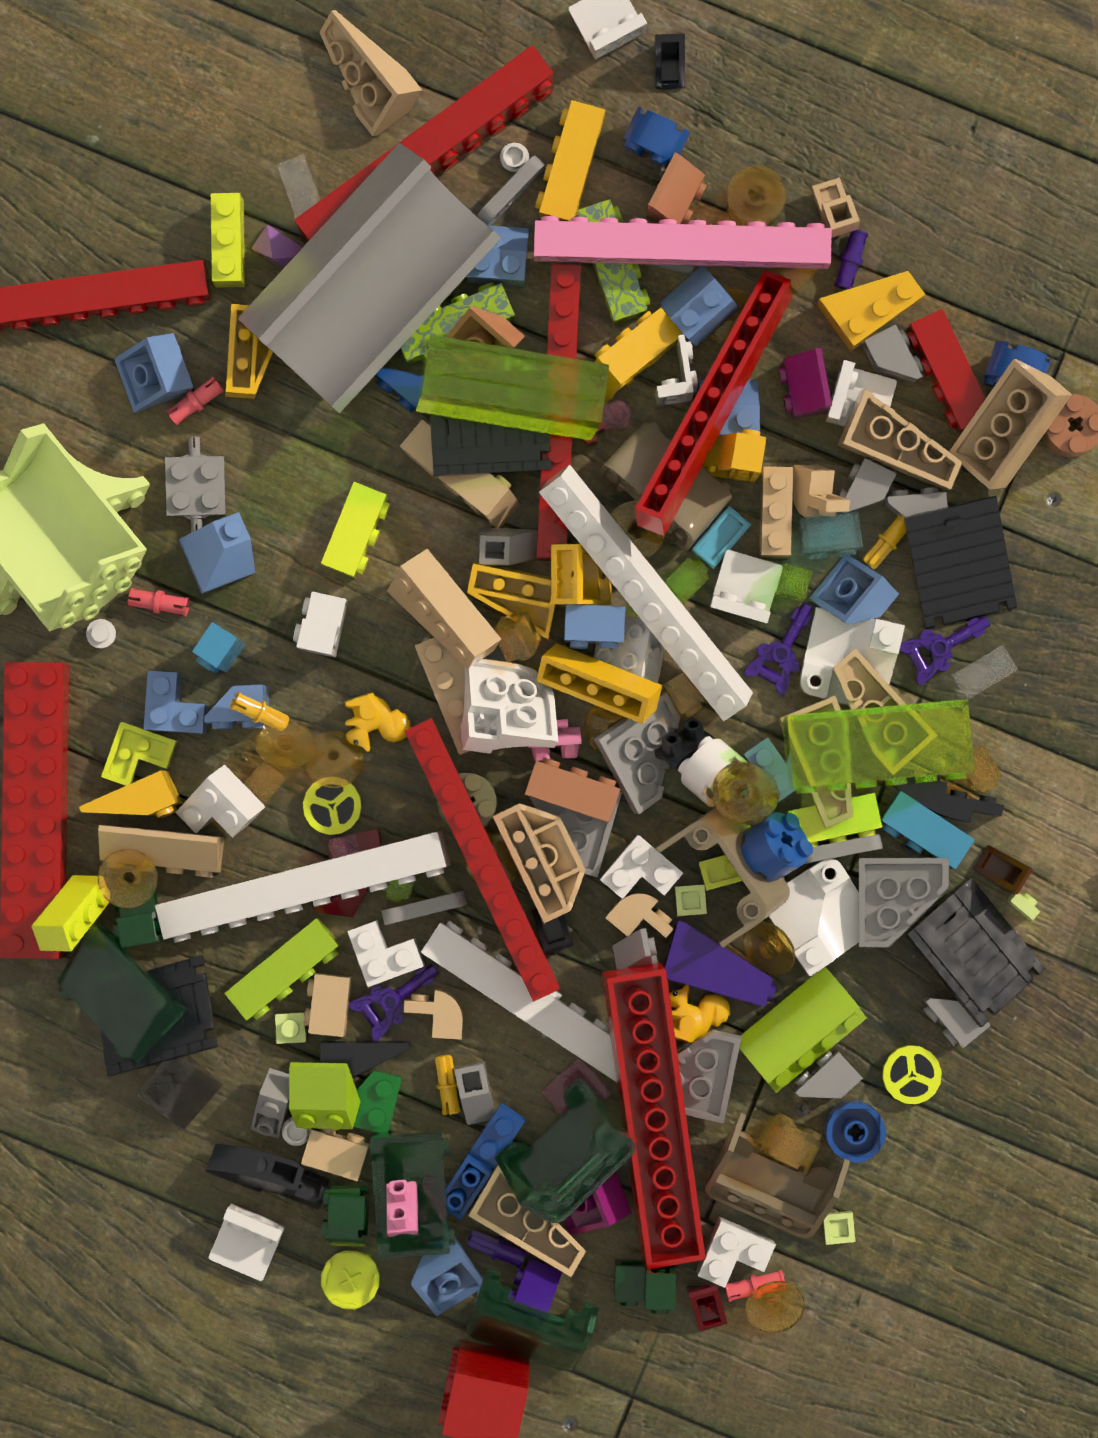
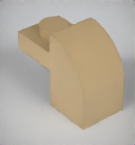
M840 177L812 186V193L821 215V223L825 225L824 228H832L831 238L859 229L860 220L851 195L846 196Z
M817 464L794 465L792 499L796 509L802 516L833 517L836 516L837 512H849L850 500L832 494L835 470Z
M634 893L625 896L605 916L609 922L627 937L643 919L665 937L673 930L669 925L672 921L670 917L660 909L655 913L651 910L658 900L644 893Z
M435 989L434 1000H429V995L411 994V999H405L404 1013L433 1014L432 1038L462 1040L463 1011L460 1003L452 994L441 989Z

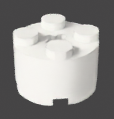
M708 736L700 742L698 750L692 757L685 759L681 763L678 772L682 774L681 782L706 805L714 807L713 802L717 800L721 803L725 802L740 787L744 780L741 773L743 768L748 770V762L721 739H712Z

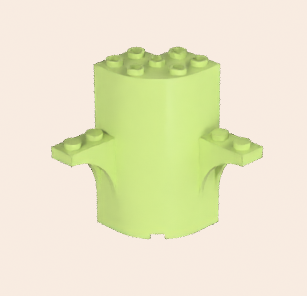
M44 423L20 430L5 467L0 471V615H8L13 612L21 596L50 632L61 627L68 628L73 623L82 619L90 620L99 613L100 608L110 602L117 594L126 591L131 586V578L140 568L147 549L117 512L129 507H138L145 500V494L150 486L145 477L117 478L101 474L86 467L64 449Z

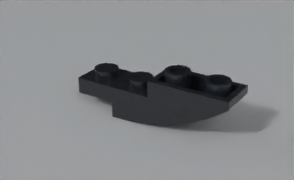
M899 768L891 776L886 772L885 778L895 789L904 792L935 814L965 823H971L972 812L1002 817L1004 805L996 804L997 798L979 795V800L967 798V792L950 790V795L946 794L948 782L940 781V775L923 773V778L911 776L912 770Z
M224 1144L214 1145L205 1171L257 1192L265 1189L315 1209L321 1207L324 1190L327 1189L330 1180L304 1170L305 1165L259 1150Z

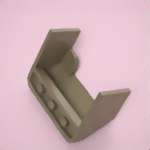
M728 803L717 805L656 846L660 853L682 837H685L691 847L700 851L707 850L718 843L750 891L748 895L738 902L736 909L737 916L742 924L718 940L722 948L766 919L786 903L790 895L789 886L783 877L776 881L765 880L767 876L761 872L756 874L750 869L741 850V844L745 842L743 833L749 826L737 808Z
M740 1113L725 1139L705 1187L706 1194L720 1203L797 1237L810 1238L814 1236L839 1199L850 1161L844 1159L836 1173L831 1172L825 1167L810 1169L806 1175L754 1153L755 1141L748 1133L741 1131L746 1115Z

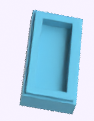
M728 506L692 548L691 552L711 569H714L723 559L726 550H730L751 524L732 507Z

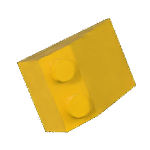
M161 770L79 806L81 812L157 815V818H164L174 814L177 811L176 806L183 803L169 771Z

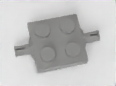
M193 436L188 437L189 454L182 457H165L166 516L190 519L191 533L196 531V525L197 530L202 528V519L210 516H226L224 456L200 454V437L195 436V448H193Z

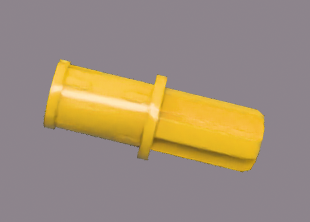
M898 515L883 534L877 536L879 539L862 559L867 566L876 569L892 550L895 551L897 549L896 545L906 534L903 517Z
M240 692L234 695L237 699H232L230 703L231 710L252 718L254 723L261 722L278 731H283L287 727L289 716L267 706L265 701L258 702Z
M451 1055L438 1056L435 1059L439 1083L436 1085V1089L440 1091L442 1115L460 1113L453 1058Z

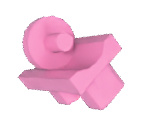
M568 719L557 720L558 743L556 746L561 745L562 758H576L579 744H582L580 726L568 727ZM529 746V748H532L536 761L543 760V757L550 759L549 747Z
M396 1180L389 1182V1184H386L388 1237L399 1234H418L416 1181Z

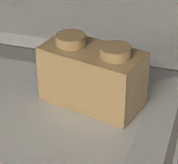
M316 973L314 979H309L307 996L312 997L311 1008H306L304 1016V1026H309L308 1033L344 1037L346 1035L352 976Z
M312 1128L301 1164L358 1181L370 1145L364 1142L365 1138L353 1133H348L346 1137L336 1134L337 1130Z

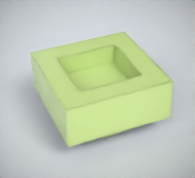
M704 884L675 886L677 916L707 914Z
M1025 891L1022 894L1018 893V895L1011 894L1006 899L1009 904L1028 920H1034L1040 913L1035 907L1038 902Z
M305 1012L275 1014L276 1044L307 1042L306 1026H304Z
M853 1212L829 1213L823 1221L825 1244L856 1242Z

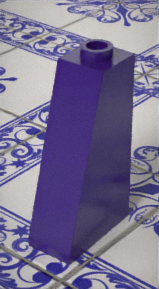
M677 920L664 964L667 979L765 1007L766 1001L772 1002L776 985L771 984L772 977L725 947L722 948L720 944L687 923Z

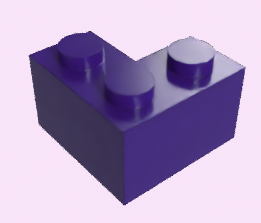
M529 1259L525 1269L519 1267L513 1284L518 1286L516 1292L510 1291L505 1306H503L497 1323L501 1324L498 1337L529 1350L531 1349L548 1315L562 1275L561 1271L533 1259Z

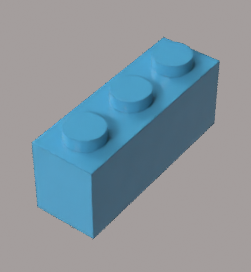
M212 622L192 652L198 655L195 661L206 669L218 673L219 670L227 673L246 646V643Z
M902 791L896 792L880 817L881 823L884 824L881 828L895 838L900 834L909 840L906 845L919 854L925 851L933 856V858H949V867L951 869L958 867L975 839Z

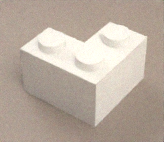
M311 592L310 598L305 597L302 614L306 615V619H302V624H296L293 641L297 643V648L301 651L336 658L348 600L317 592Z
M223 765L207 777L175 813L195 833H198L215 819L233 838L247 827L265 806L226 765Z
M637 834L602 875L600 880L622 899L641 877L665 896L683 872Z
M378 920L347 931L367 987L425 966L415 938L387 947Z
M719 1216L705 1248L706 1260H701L696 1269L697 1276L725 1288L736 1261L765 1272L776 1244L771 1238Z

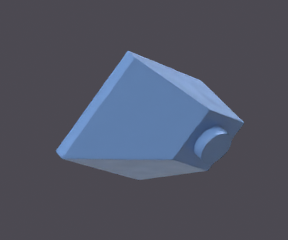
M239 512L211 522L178 540L201 594L255 573L251 539Z
M845 554L809 599L849 625L881 617L899 593L883 576L848 554Z
M452 1231L426 1246L411 1281L413 1289L436 1317L487 1286L464 1246Z

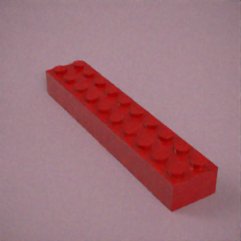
M532 45L399 143L423 158L431 166L430 170L434 175L442 169L444 172H447L459 162L457 158L466 152L469 155L479 149L482 145L481 141L487 136L495 137L501 133L506 127L504 124L512 118L518 120L529 111L528 106L535 101L541 103L553 93L551 90L554 88V73ZM398 144L294 219L299 232L307 242Z
M4 662L0 958L60 959L65 957V951H40L32 929L33 923L66 884L69 664L64 662Z
M661 963L602 972L642 1261L647 1270L706 1260L666 968Z

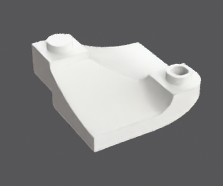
M816 607L800 673L801 689L805 694L823 700L836 696L838 703L849 706L833 667L854 648L862 654L889 685L897 655L899 654L905 625L872 618L847 625L823 608ZM812 676L820 678L821 682L818 687L810 684Z
M482 659L468 669L465 667L463 720L460 725L462 750L491 754L492 750L510 747L535 746L555 748L558 743V731L553 689L537 682L538 672L524 665Z
M834 859L819 861L788 881L787 884L790 889L788 900L769 915L770 920L809 977L859 943V892L841 863ZM828 868H832L835 871V876L832 879L825 877L824 873Z

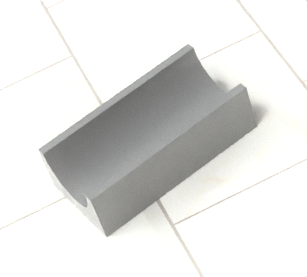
M401 143L388 154L238 317L239 321L309 384L339 414L501 239L494 230L474 215L431 172V166L423 158Z

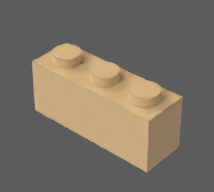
M763 466L761 470L759 558L788 559L791 556L793 467Z

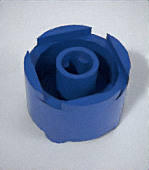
M638 107L622 140L625 142L624 146L627 147L626 150L640 157L646 153L651 156L650 159L653 160L654 164L667 169L674 153L681 154L690 132L684 128L682 133H680V130L676 129L677 123L650 110H647L644 115L642 107Z
M996 341L984 374V384L994 388L1013 359H1017L1045 374L1048 373L1052 359H1046V354L1018 344L1017 347H1012L1011 349L1007 348L1009 342Z
M772 813L743 833L745 842L741 844V850L746 863L754 873L758 874L761 872L767 876L765 880L768 881L779 880L806 863L808 856L813 853L812 844L807 840L804 831L800 827L799 819L793 813Z
M842 1101L831 1107L824 1120L823 1133L825 1140L831 1150L843 1160L847 1159L852 1163L868 1161L878 1153L885 1143L886 1127L882 1117L872 1106L863 1101ZM853 1124H856L861 1129V1132L856 1133L855 1138H852V1135L847 1132L848 1129H852Z

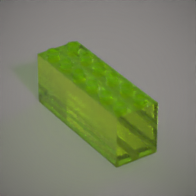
M430 335L423 357L415 412L591 441L602 422L609 365Z
M968 699L787 715L782 718L789 789L796 788V794L817 792V786L826 785V791L847 789V783H855L856 788L877 787V781L885 780L886 786L907 784V778L915 777V783L937 781V775H945V780L967 778V772L975 771Z

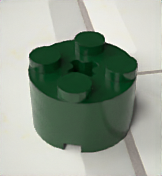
M332 1185L330 1190H324L323 1206L328 1211V1219H323L322 1238L329 1242V1246H366L367 1242L361 1237L368 1236L369 1203H365V1196H363L369 1195L368 1186Z

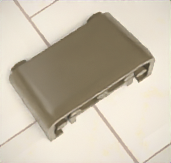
M643 422L603 464L596 478L607 487L611 482L617 483L616 489L620 493L624 490L636 501H639L671 440L663 435L664 431L656 423ZM701 467L667 530L669 534L673 530L675 531V535L678 537L675 544L685 553L732 499L730 485L723 479H716L703 467Z

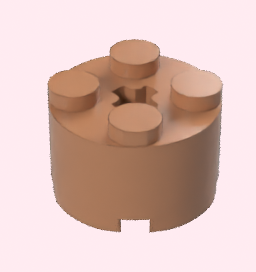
M1073 394L1042 436L1046 447L1061 457L1081 456L1098 444V405L1088 397ZM1074 421L1077 424V430L1071 432L1068 428L1070 423Z

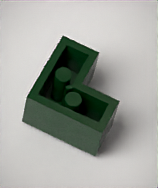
M155 882L116 888L117 894L113 895V905L115 912H120L121 917L116 919L117 925H113L116 943L120 942L121 948L162 941L163 936L155 905L159 904Z
M615 1260V1302H620L622 1306H637L638 1302H644L645 1310H651L653 1314H668L669 1310H675V1265L647 1270L642 1260Z

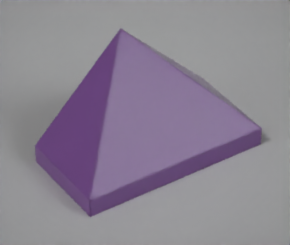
M266 225L251 249L283 270L303 247L269 225Z

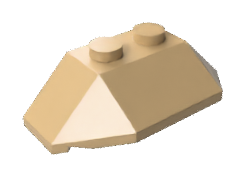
M521 803L494 815L495 823L543 922L546 923L571 911L586 869L561 817Z

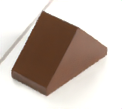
M990 845L986 847L973 869L1004 890L1018 895L1033 871L1031 867Z

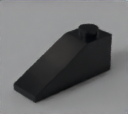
M322 1041L320 1043V1063H347L351 1076L354 1077L408 1050L411 1047V1041Z

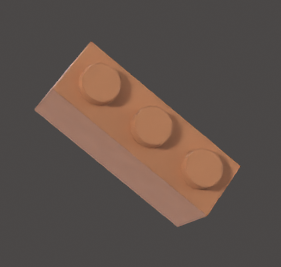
M543 757L542 762H535L525 795L608 823L610 822L620 792V788L615 787L617 781L602 776L596 781L587 778V771L571 767L569 772L559 768L560 762Z

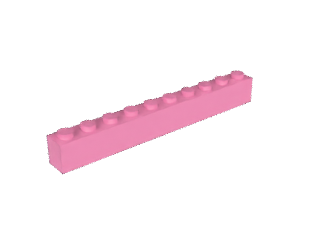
M544 216L541 217V221L535 220L534 261L828 269L831 264L832 228H824L825 225L822 223H809L807 227H795L794 223L781 222L777 224V227L765 226L764 222L758 221L748 222V226H736L734 221H719L718 225H706V221L691 220L689 224H677L676 220L662 219L659 220V224L647 223L646 219L640 218L630 219V223H618L616 218H601L600 222H588V218L572 217L571 221H559L558 217Z

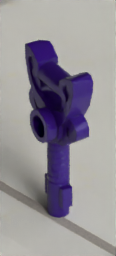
M802 603L799 609H795L790 618L793 621L780 643L771 642L769 645L763 643L758 646L757 653L760 657L755 659L746 668L744 676L754 677L758 675L774 684L780 696L785 695L789 686L790 673H795L800 668L799 662L794 660L796 657L795 652L790 648L802 626L806 627L812 617L809 615L813 609L811 606ZM764 662L777 663L782 670L781 675L764 666Z
M984 616L978 620L976 617L966 623L967 627L946 638L938 633L933 635L931 630L926 629L920 633V639L901 643L899 651L909 655L918 671L916 683L918 685L924 684L935 674L937 669L940 672H946L950 668L948 659L952 656L951 648L972 636L975 639L986 633L984 630L991 626L988 619ZM923 647L926 651L930 652L931 664L929 666L918 648Z
M433 963L427 968L424 966L415 972V977L396 991L390 987L383 989L381 985L375 984L371 987V995L357 998L349 1003L348 1006L354 1011L362 1012L373 1027V1040L377 1041L388 1030L391 1022L398 1025L403 1021L404 1016L401 1011L404 1009V1004L402 1000L422 985L426 987L435 980L433 977L439 971ZM375 1002L382 1006L385 1014L384 1020H381L370 1005L371 1003Z

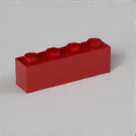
M943 309L911 323L907 328L909 333L906 335L913 350L917 348L921 356L922 372L925 376L930 375L934 386H931L934 397L938 402L942 401L947 412L944 413L947 424L951 429L955 427L957 433L964 431L986 398Z

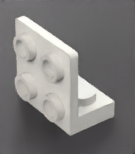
M581 0L568 9L595 60L645 34L647 30V22L643 14L637 15L630 0Z
M684 334L678 335L676 343L682 382L679 383L678 378L661 381L662 385L657 386L655 392L657 407L689 402L692 400L693 394L697 392L698 380L696 370L690 371L689 364H692L693 359L691 341H685Z
M844 360L839 369L831 398L832 406L827 412L825 422L845 427L859 391L864 389L870 391L877 399L890 407L897 381L855 369V363Z
M726 550L710 607L768 623L771 613L770 608L782 566L746 554Z
M625 616L624 644H618V649H601L600 643H596L593 658L658 683L665 648L641 619Z
M231 1203L223 1217L224 1221L210 1252L209 1259L262 1281L286 1226Z

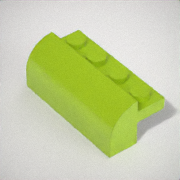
M824 967L741 1035L742 1039L739 1049L772 1089L778 1093L866 1020L867 1017L837 979Z

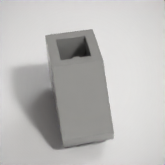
M896 324L863 341L862 347L874 371L913 384L923 377L920 373L923 371V367L919 358L916 355L912 357L907 347L910 345L909 339L903 329L898 330Z
M866 458L863 459L861 464L855 462L848 476L852 483L848 491L842 489L839 494L840 497L850 500L849 512H837L836 514L844 516L881 503L897 473Z
M938 488L920 489L921 494L909 495V490L892 491L891 496L887 497L884 503L896 516L907 517L948 507L946 492H938Z
M479 528V564L513 565L535 560L537 557L538 530Z
M646 928L639 929L613 945L616 969L658 963L654 937L648 938Z
M925 997L922 1000L927 1006L923 1009L924 1012L934 1023L939 1020L944 1026L945 1030L942 1034L952 1046L958 1044L962 1048L966 1047L991 1026L987 1022L983 1027H979L956 999Z
M837 1050L833 1053L827 1051L816 1061L819 1066L811 1073L805 1071L794 1082L797 1086L793 1090L799 1097L841 1099L863 1078Z
M480 1061L455 1067L457 1086L467 1125L490 1121L495 1110L485 1062Z
M269 1068L258 1096L250 1130L278 1139L289 1108V1074Z

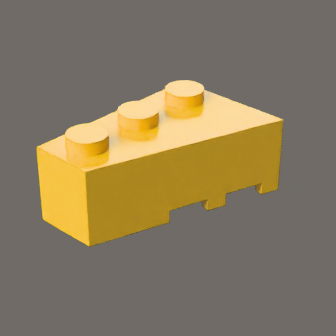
M909 271L819 298L816 305L851 352L862 344L864 340L876 334L919 303L925 296V293Z
M662 308L653 314L650 311L646 312L637 320L638 326L632 331L629 327L626 328L615 338L617 343L612 347L606 344L594 355L597 359L584 376V380L605 404L613 399V396L624 385L628 386L632 383L634 377L644 369L649 368L677 343L678 335H683V332Z

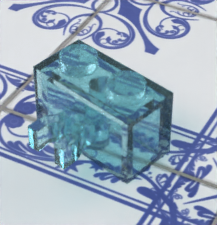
M859 512L836 514L833 517L803 518L798 521L802 557L809 556L810 561L827 559V553L838 552L839 557L856 555V550L863 547Z

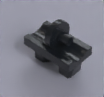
M693 717L683 722V730L680 733L676 734L673 732L663 736L662 745L654 750L655 757L665 760L674 770L678 769L685 759L692 757L705 737L710 736L713 739V736L704 730L703 724Z

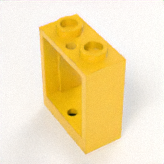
M581 544L551 545V604L612 605V582L607 576L605 579L602 578L603 571Z

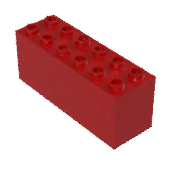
M461 1340L459 1348L453 1347L438 1425H443L442 1435L454 1438H518L529 1387L530 1354Z

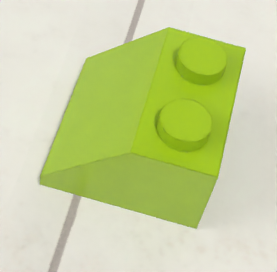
M291 1062L289 1066V1110L296 1128L353 1129L361 1101L348 1064Z

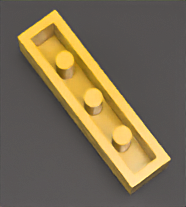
M571 100L569 108L564 107L559 123L564 126L562 135L555 136L551 151L556 153L553 164H547L543 178L544 181H548L545 192H539L535 208L540 209L539 218L554 216L558 217L559 221H571L572 217H576L605 118V109Z
M557 643L542 656L537 676V682L641 724L656 711L662 685Z

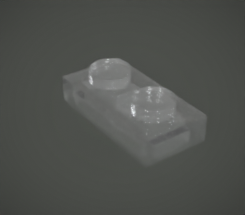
M303 154L277 164L295 218H297L320 201L307 161Z
M1001 645L952 674V677L965 699L968 700L1016 672L1018 668L1005 646Z

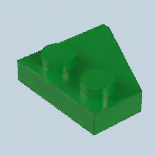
M373 1070L357 1089L361 1102L354 1127L388 1135L403 1077Z

